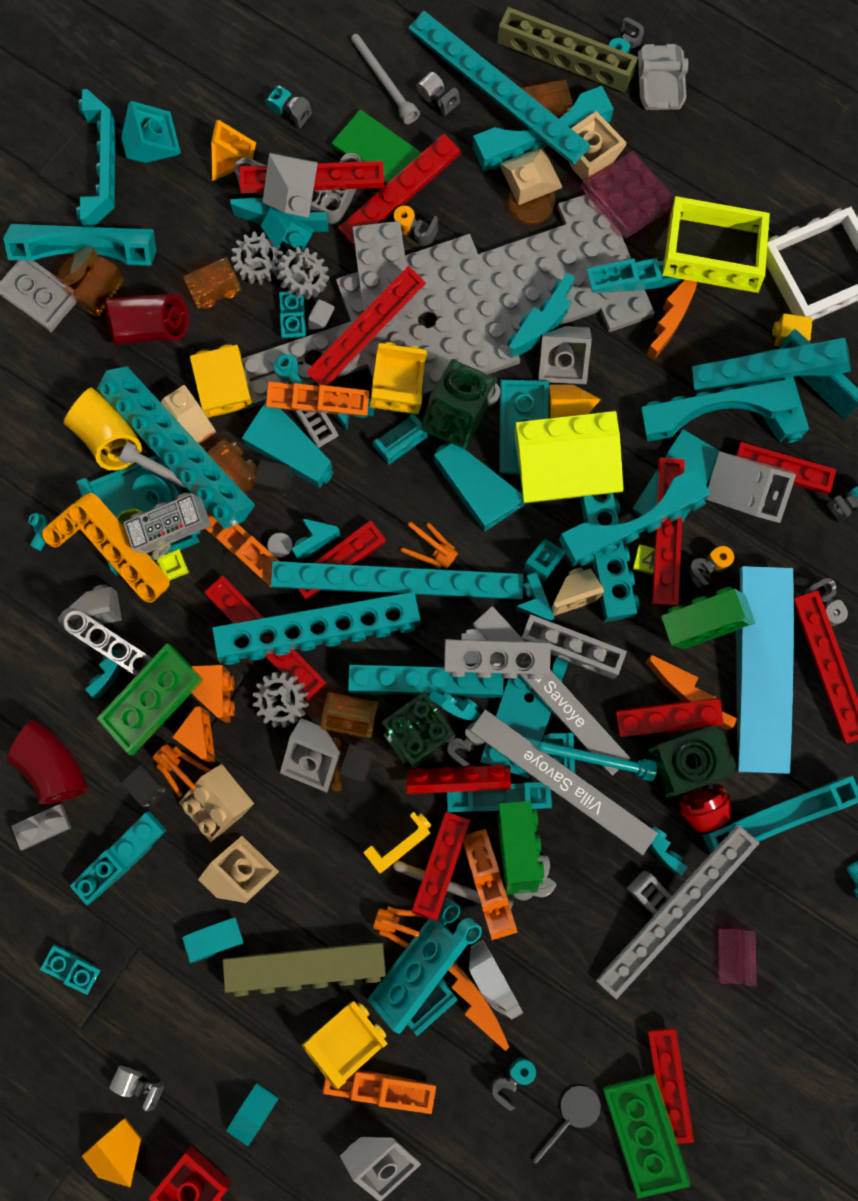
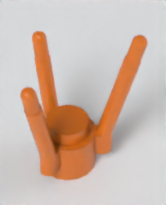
M409 522L408 526L436 548L433 553L436 559L406 548H401V552L430 563L438 569L442 565L448 569L458 555V552L454 550L455 547L448 543L430 523L426 524L427 528L442 544L437 543L419 527Z
M166 744L155 753L153 759L158 763L157 768L163 773L177 796L182 797V792L168 771L173 770L192 790H195L196 786L178 768L177 765L180 763L178 757L206 773L211 771V769L183 753L177 746L172 749Z
M388 906L387 910L380 908L373 929L379 930V935L388 937L402 947L407 948L409 943L393 933L399 930L417 937L419 932L398 924L399 917L395 915L423 916L412 913V910L395 909Z

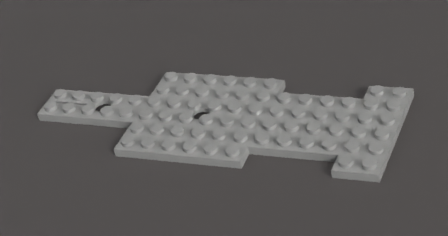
M600 189L559 203L557 209L564 223L563 226L481 254L477 253L471 235L468 234L406 255V267L409 265L426 282V285L411 299L412 315L394 317L336 378L368 368L373 379L378 344L386 342L403 347L417 346L427 350L421 392L422 397L520 364L519 355L514 358L508 356L509 347L507 342L513 333L517 334L520 330L519 323L525 313L530 314L533 307L540 310L546 298L550 300L554 294L552 292L554 284L558 279L562 280L566 273L574 276L575 280L571 291L566 299L571 301L569 312L558 326L597 312L601 313L608 332L652 318L655 313L645 290L612 293H592L587 268L631 259L603 190ZM358 272L336 279L351 322L242 359L254 407L266 402L268 381L292 384L290 380L280 379L273 368L274 361L279 355H293L299 364L298 376L306 385H318L306 373L311 365L306 364L305 357L311 351H318L323 355L363 313ZM425 312L434 314L437 320L436 324L431 328L420 325L418 318L421 314ZM284 363L282 367L287 366L289 363Z

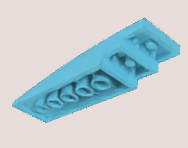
M742 566L740 568V592L746 595L756 624L736 630L737 772L790 774L794 650L793 568Z

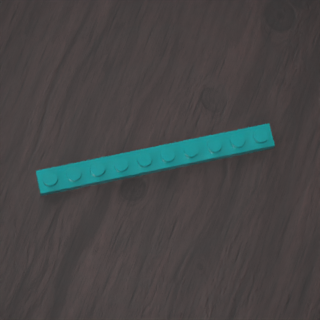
M423 11L409 26L410 32L572 165H575L590 149V144L427 12Z
M272 561L271 587L391 594L415 592V595L522 600L523 574Z

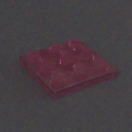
M634 151L587 178L581 184V189L625 238H628L670 211L675 200V196Z

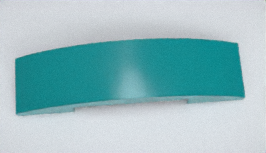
M541 782L511 784V790L447 792L448 812L498 811L499 804L524 801H531L532 809L552 808L551 789Z

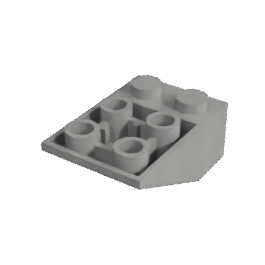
M719 451L708 485V490L711 494L706 500L780 523L796 474L791 470Z

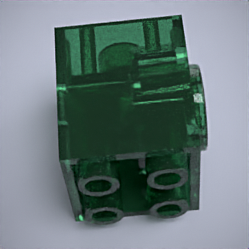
M452 359L430 394L421 430L466 450L487 412L497 378Z
M425 692L382 721L383 728L386 731L383 734L386 741L403 764L408 762L412 769L455 739V733Z
M717 725L649 749L652 760L657 763V773L667 798L736 775L734 769H736L734 758L731 754L727 753L724 746L727 743L726 737L721 729L718 730ZM686 757L692 762L691 768L686 765Z

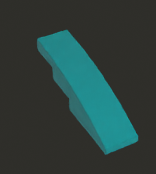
M263 198L230 199L234 216L257 224H262L271 207L263 203ZM310 212L309 218L288 214L313 228V232H329L326 212Z
M657 258L635 262V259H629L587 268L586 270L592 293L654 289L681 284L684 279L662 276L664 261L658 262ZM671 265L670 267L676 268L677 265Z

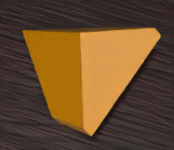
M217 120L215 123L211 142L212 181L234 172L235 164L241 158L253 160L256 142L220 120Z
M549 385V419L589 414L601 399L575 385Z
M124 1118L83 1154L82 1157L98 1178L131 1187L142 1138L128 1120Z

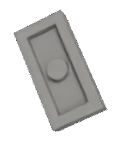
M62 804L11 826L20 850H25L71 829Z

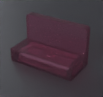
M718 929V980L720 983L757 986L755 931L746 929Z

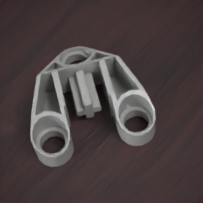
M484 940L472 945L469 971L488 1005L510 1020L523 1014Z

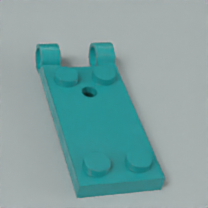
M556 657L551 671L562 682L569 661ZM517 674V678L508 679L496 718L537 746L543 739L552 711ZM531 693L534 696L533 702H526L524 699L525 694ZM486 743L481 763L490 766L510 765L512 774L529 779L530 774Z
M444 898L437 921L427 920L420 929L419 936L414 937L367 999L388 1026L398 1034L403 1031L468 944L475 943L482 934L481 927L471 918L462 920L454 934L445 926L446 923L454 922L460 914V907L451 898Z

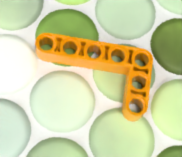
M87 493L42 531L45 542L52 547H58L81 529L138 596L146 602H154L170 585L168 577L147 553L141 554L132 550L126 528L95 494Z

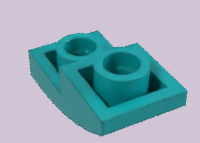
M279 292L282 339L306 337L304 295L297 299L295 292L290 295L288 292Z
M119 648L116 651L111 650L112 655H118L122 652ZM106 656L103 657V662L99 664L105 673L103 675L98 674L89 682L90 686L85 689L91 697L97 700L109 690L123 669L122 666Z
M434 690L428 696L430 701L459 718L477 721L481 716L476 710L478 705L467 697L465 700H462L457 696L452 697L446 692L441 695Z
M653 827L652 830L658 834L649 848L669 870L676 875L682 876L687 869V866L681 863L683 858L671 850L669 853L665 852L670 845V842L665 839L667 835L658 828Z
M236 918L217 923L182 937L189 963L214 956L216 953L243 944Z
M53 944L40 968L41 971L64 981L63 984L88 995L101 970Z

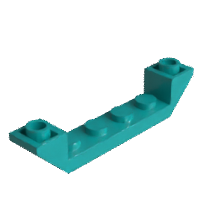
M82 89V99H79L80 113L84 114L88 123H97L100 141H97V152L100 156V162L96 164L100 184L96 185V197H80V206L77 207V218L84 227H95L115 208L116 122L111 110L88 89Z

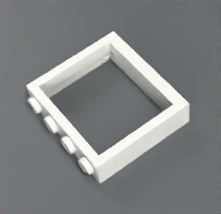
M852 207L844 210L841 208L836 209L828 217L823 219L820 217L815 218L807 226L802 228L797 226L789 230L786 235L781 237L773 236L768 239L766 265L793 315L811 317L813 321L858 301L857 284L811 305H807L779 253L781 249L840 224L843 225L858 252V218Z

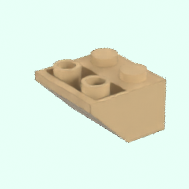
M222 764L201 776L194 784L196 789H190L179 802L185 813L191 817L201 833L210 842L214 841L239 820L254 804Z

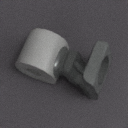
M430 72L416 84L419 94L427 102L430 103L436 100L442 117H445L460 104L458 90L453 88L446 93L442 80L434 72Z
M825 578L803 591V595L819 587H823L825 593L821 599L831 626L838 625L846 620L848 616L846 606L841 600L835 601L832 599L836 595V583L834 580Z
M477 721L470 724L466 729L464 740L456 738L448 744V756L461 767H468L470 764L454 751L457 748H461L469 752L472 745H482L485 743L470 732Z
M119 1066L109 1087L110 1090L124 1097H131L133 1095L138 1098L145 1097L146 1099L142 1106L143 1110H154L165 1084L162 1082H142V1073L129 1067Z

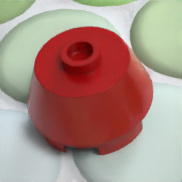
M713 784V789L703 791L700 787H697L683 795L684 801L679 802L681 807L680 814L695 831H714L724 826L730 820V795L725 792L722 785Z

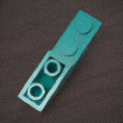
M566 273L562 280L558 279L552 288L554 294L550 300L546 298L540 310L533 307L530 314H524L519 323L520 330L517 334L513 333L507 342L509 347L508 356L510 358H514L534 348L542 342L543 334L554 331L563 321L571 305V301L566 299L573 287L574 276Z
M150 811L146 812L110 849L105 850L70 887L86 905H89L138 862L167 830Z

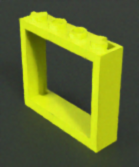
M675 196L670 213L662 276L758 293L766 271L770 213ZM680 219L758 233L755 267L676 253ZM671 265H677L676 268H672V267H670V266H671Z

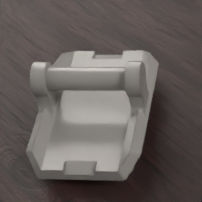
M645 44L638 51L640 99L645 110L681 109L686 100L685 75L688 71V58H684V51L676 44H666L665 46Z

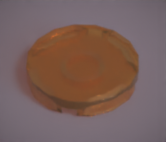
M512 190L508 196V206L512 216L519 222L528 225L539 224L547 220L552 214L555 205L554 192L518 205Z
M91 245L80 249L60 268L57 274L58 280L63 285H71L85 275V269L88 265L90 268L95 265L99 253Z

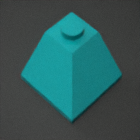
M133 101L128 104L121 137L126 158L148 163L177 156L181 153L170 111Z

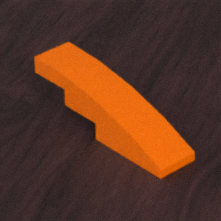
M684 280L666 300L663 310L667 314L658 322L655 333L659 337L650 345L646 354L653 361L670 341L681 323L695 292L697 282Z
M268 381L266 407L367 416L369 391L325 385L314 386Z
M207 511L211 526L205 528V530L271 587L272 561H280L253 536H250L239 524L224 529Z
M653 655L647 659L646 664L682 702L717 698L694 687L698 677ZM722 712L724 725L718 726L726 730L732 729L737 718Z
M486 829L466 834L463 845L491 939L494 940L517 933Z
M454 962L448 970L456 977L451 984V988L469 1003L468 1007L464 1010V1014L506 1051L509 1045L495 1014L470 977Z
M358 1069L339 1089H334L325 1077L322 1093L347 1097L353 1101L378 1104L379 1107L432 1114L436 1085Z

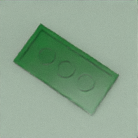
M362 110L354 116L332 142V148L342 155L354 153L360 157L361 162L383 161L384 185H387L422 154Z
M166 643L97 717V720L126 753L133 756L204 679L171 644Z
M652 1074L604 1086L605 1098L637 1199L690 1187L691 1183L656 1075Z

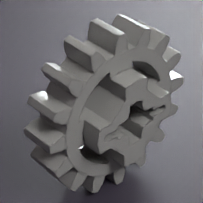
M253 232L252 238H249L246 234L243 235L245 241L237 240L238 248H232L234 257H231V261L235 265L234 270L236 274L240 273L242 280L248 277L250 284H253L255 279L258 280L260 285L263 283L264 278L269 282L272 281L270 275L274 274L277 276L279 274L276 267L283 255L281 246L277 249L271 240L266 238L264 232L260 237H257L256 232ZM270 252L273 253V259H272V261H270V258H269V257L271 256V255H270ZM243 255L246 257L244 265L242 263Z
M296 247L294 252L289 249L280 258L279 264L276 267V270L279 271L277 279L283 280L281 287H288L289 295L295 292L297 299L304 295L306 300H309L311 295L317 297L326 287L329 276L325 274L328 271V267H322L324 259L318 260L316 258L317 252L311 255L309 254V248L301 252L300 248ZM317 278L316 283L312 285L313 280Z
M274 672L272 677L270 675L263 677L265 683H257L256 686L260 689V692L253 693V696L258 698V702L253 703V706L260 707L257 716L264 714L266 716L264 718L265 724L273 721V727H278L280 724L282 727L290 726V722L294 724L299 721L297 716L305 715L302 707L308 706L309 703L303 701V698L309 694L301 690L305 686L304 683H296L298 676H292L289 679V672H283L281 676L279 672ZM275 683H283V686H280V688L276 686L273 687L272 685ZM282 711H284L285 713H287V712L290 713V714H288L287 716H279V715H278V714L281 713Z

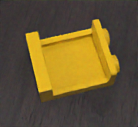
M391 342L379 343L375 360L370 407L419 414L427 350L417 346H397Z
M227 344L217 350H201L196 355L190 356L201 407L207 418L254 407L238 345Z
M413 812L410 815L417 824L418 830L384 857L381 856L374 846L369 847L363 852L380 874L430 834L428 828L431 825L422 813L417 816Z
M354 1001L350 1002L301 1045L334 1089H339L354 1072L376 1052L387 1045V1042L384 1040L386 1037L385 1032L378 1024L373 1026L367 1018L370 1015L360 1002L358 1004Z

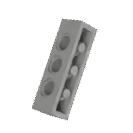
M530 615L521 637L526 642L551 643L550 655L565 659L570 663L612 679L619 675L627 653L625 650Z
M445 639L444 671L450 672L449 676L465 677V672H476L475 677L491 678V673H502V678H517V674H528V679H543V674L550 675L551 643ZM469 651L476 652L478 655V661L473 666L466 665L463 660L464 655ZM495 652H500L504 656L503 663L497 667L492 666L490 656ZM520 653H527L529 655L530 661L525 667H519L516 664V658Z

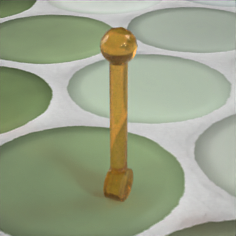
M332 739L337 749L339 750L341 746L340 739ZM339 758L334 770V783L332 785V789L335 792H339L342 789V784L339 780Z

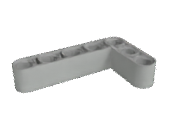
M348 153L341 158L339 163L361 162V159L354 153ZM249 158L238 160L234 168L239 185V167L266 165ZM357 189L315 190L312 197L315 200L312 201L310 212H326L328 223L336 224L342 220ZM330 207H336L335 210H328Z
M68 608L61 613L59 622L66 631L137 676L152 660L150 656L75 608ZM74 614L79 615V624L75 627H69L67 624L68 618ZM95 629H100V639L92 642L90 640V633ZM117 643H121L123 646L122 652L118 655H112V647ZM138 657H143L142 667L134 669V660Z

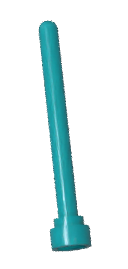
M540 742L537 745L538 751L542 753L635 772L642 780L653 781L657 773V763L648 759L633 762L546 742Z

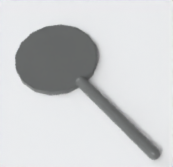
M578 1085L571 1087L564 1093L560 1108L562 1116L566 1121L533 1159L535 1164L540 1161L570 1124L574 1127L584 1128L592 1125L597 1120L601 1105L598 1096L592 1089L587 1086Z

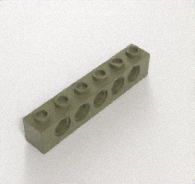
M508 7L499 25L498 44L625 93L633 76L638 57Z

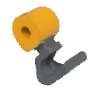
M400 206L394 212V222L400 221L402 234L410 235L414 231L415 240L421 246H429L433 242L438 232V218L436 216L433 217L427 232L422 233L423 221H416L412 208Z
M719 546L706 557V560L702 558L693 560L686 571L688 578L699 590L705 589L709 582L706 581L697 569L704 570L707 575L713 570L722 572L733 563L734 553L729 547Z

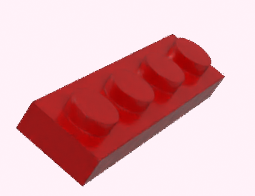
M739 443L736 456L793 471L796 474L793 485L827 495L831 492L836 469L747 443Z
M369 521L314 563L356 565L383 545L386 539L372 521ZM298 589L306 601L321 591Z
M720 698L622 709L616 712L620 737L724 725Z
M510 765L408 769L407 794L511 790Z
M445 812L412 913L437 921L470 823L469 819Z
M676 1028L649 1030L654 1072L677 1143H693L694 1135Z

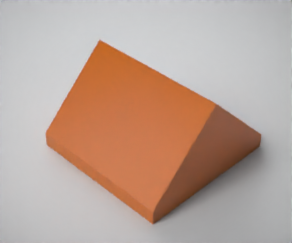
M201 706L195 707L172 738L201 759L210 763L216 762L209 712Z

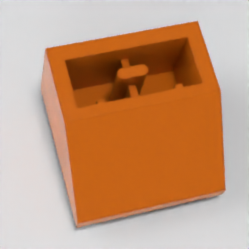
M222 665L191 666L204 679L192 694L217 718L225 723H230V716L235 714L234 701H230V691H234V676L230 675V672Z

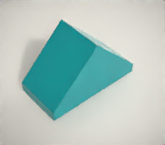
M544 539L527 560L524 571L528 574L537 572L539 580L545 583L565 554V551Z
M256 1083L226 1131L246 1146H249L279 1097Z

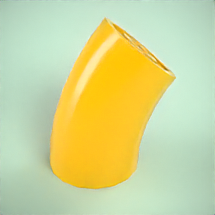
M92 387L87 389L77 399L67 413L63 424L86 444L96 462L102 468L120 470L132 465L130 462L126 464L118 459L127 441L136 445V449L140 450L139 453L141 454V443L131 426Z

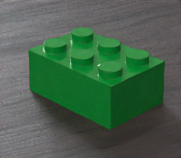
M727 587L716 592L717 595L707 599L706 596L696 598L691 601L692 605L683 608L682 605L668 609V614L661 617L671 645L687 649L756 624L746 595L736 589Z
M531 801L499 804L498 826L506 895L538 892L539 884H543L544 865L543 861L538 862L541 840L540 835H535V832H537L538 815L537 810L532 809Z

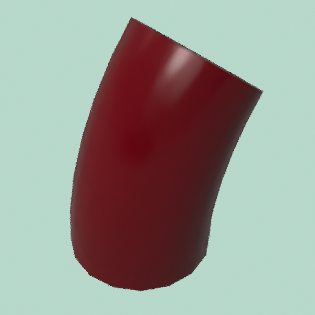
M177 294L143 295L104 300L107 322L114 346L152 341H179L184 337L188 329V309L182 297Z
M31 720L28 722L12 744L7 756V763L20 771L29 781L36 794L38 803L42 805L59 803L88 792L89 789L84 774L67 746L54 733L37 721Z

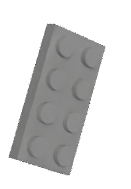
M400 221L353 227L363 312L406 268ZM411 300L395 317L412 315Z

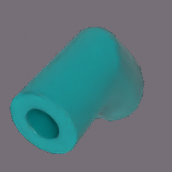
M33 513L29 517V524L33 526L36 535L30 546L41 551L46 543L43 539L42 531L49 524L46 517Z

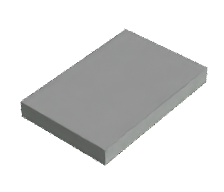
M18 260L0 281V296L49 332L55 329L81 298L77 291L35 261Z

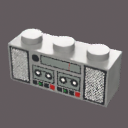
M193 493L181 494L177 497V500L170 503L157 504L154 506V510L147 513H136L131 517L132 519L124 522L132 550L141 554H146L211 526L202 498Z

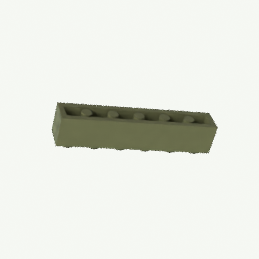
M383 942L237 956L223 959L225 993L232 992L233 997L249 995L248 990L258 989L259 994L274 993L277 987H286V991H297L302 989L301 985L312 984L313 989L328 987V982L335 981L339 982V986L355 984V979H365V983L380 982L381 977L386 976Z

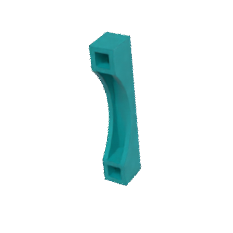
M599 86L581 93L576 103L560 120L572 128L597 111L609 123L611 122L614 109L603 87ZM494 127L473 136V150L483 171L498 169L500 163L542 146L544 149L549 146L531 130L511 131Z
M11 224L3 238L8 260L33 261L58 254L88 253L108 256L127 265L151 266L156 254L154 230Z
M845 338L692 366L694 390L697 394L701 392L718 393L727 387H735L737 389L753 382L775 378L829 376L851 372L849 349Z
M782 377L773 379L771 383L766 384L753 382L739 389L727 387L718 393L701 392L696 394V397L691 398L679 396L665 403L660 401L649 402L647 406L642 407L647 442L671 438L692 419L704 413L720 409H744L762 414L770 419L796 415L798 405L793 379L786 380V378Z
M694 468L675 477L670 483L663 499L651 511L640 518L611 526L582 523L562 533L559 541L572 565L580 563L581 566H584L595 559L594 555L600 552L606 555L617 548V544L623 541L628 544L639 538V533L645 530L650 533L661 527V522L667 519L672 522L684 515L683 511L692 508L694 511L706 504L705 500L711 493L697 468Z
M349 665L348 691L350 694L380 695L431 694L434 690L442 695L446 692L449 695L475 698H502L503 678L502 673H491V678L475 677L476 672H465V677L449 676L450 672L444 671V667Z
M853 776L844 777L726 824L717 830L704 833L702 836L710 854L737 824L759 842L792 827L858 803V787Z

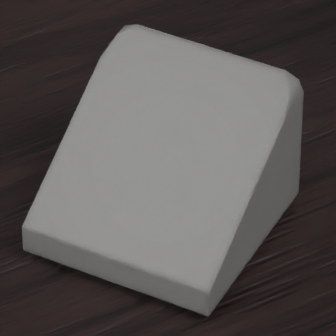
M320 299L317 300L308 318L309 329L324 328L334 310V306Z

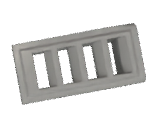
M293 410L318 448L339 436L326 413L307 412L303 414L302 411ZM318 413L320 417L308 422L307 418ZM323 421L325 425L315 431L312 429V426ZM326 429L330 431L329 434L321 439L317 437L318 434Z
M646 871L641 872L627 887V890L653 916L672 897L656 878ZM656 889L658 892L648 901L647 898ZM664 897L665 900L655 909L656 904Z

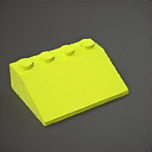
M616 411L516 422L514 435L524 503L623 492L620 433Z

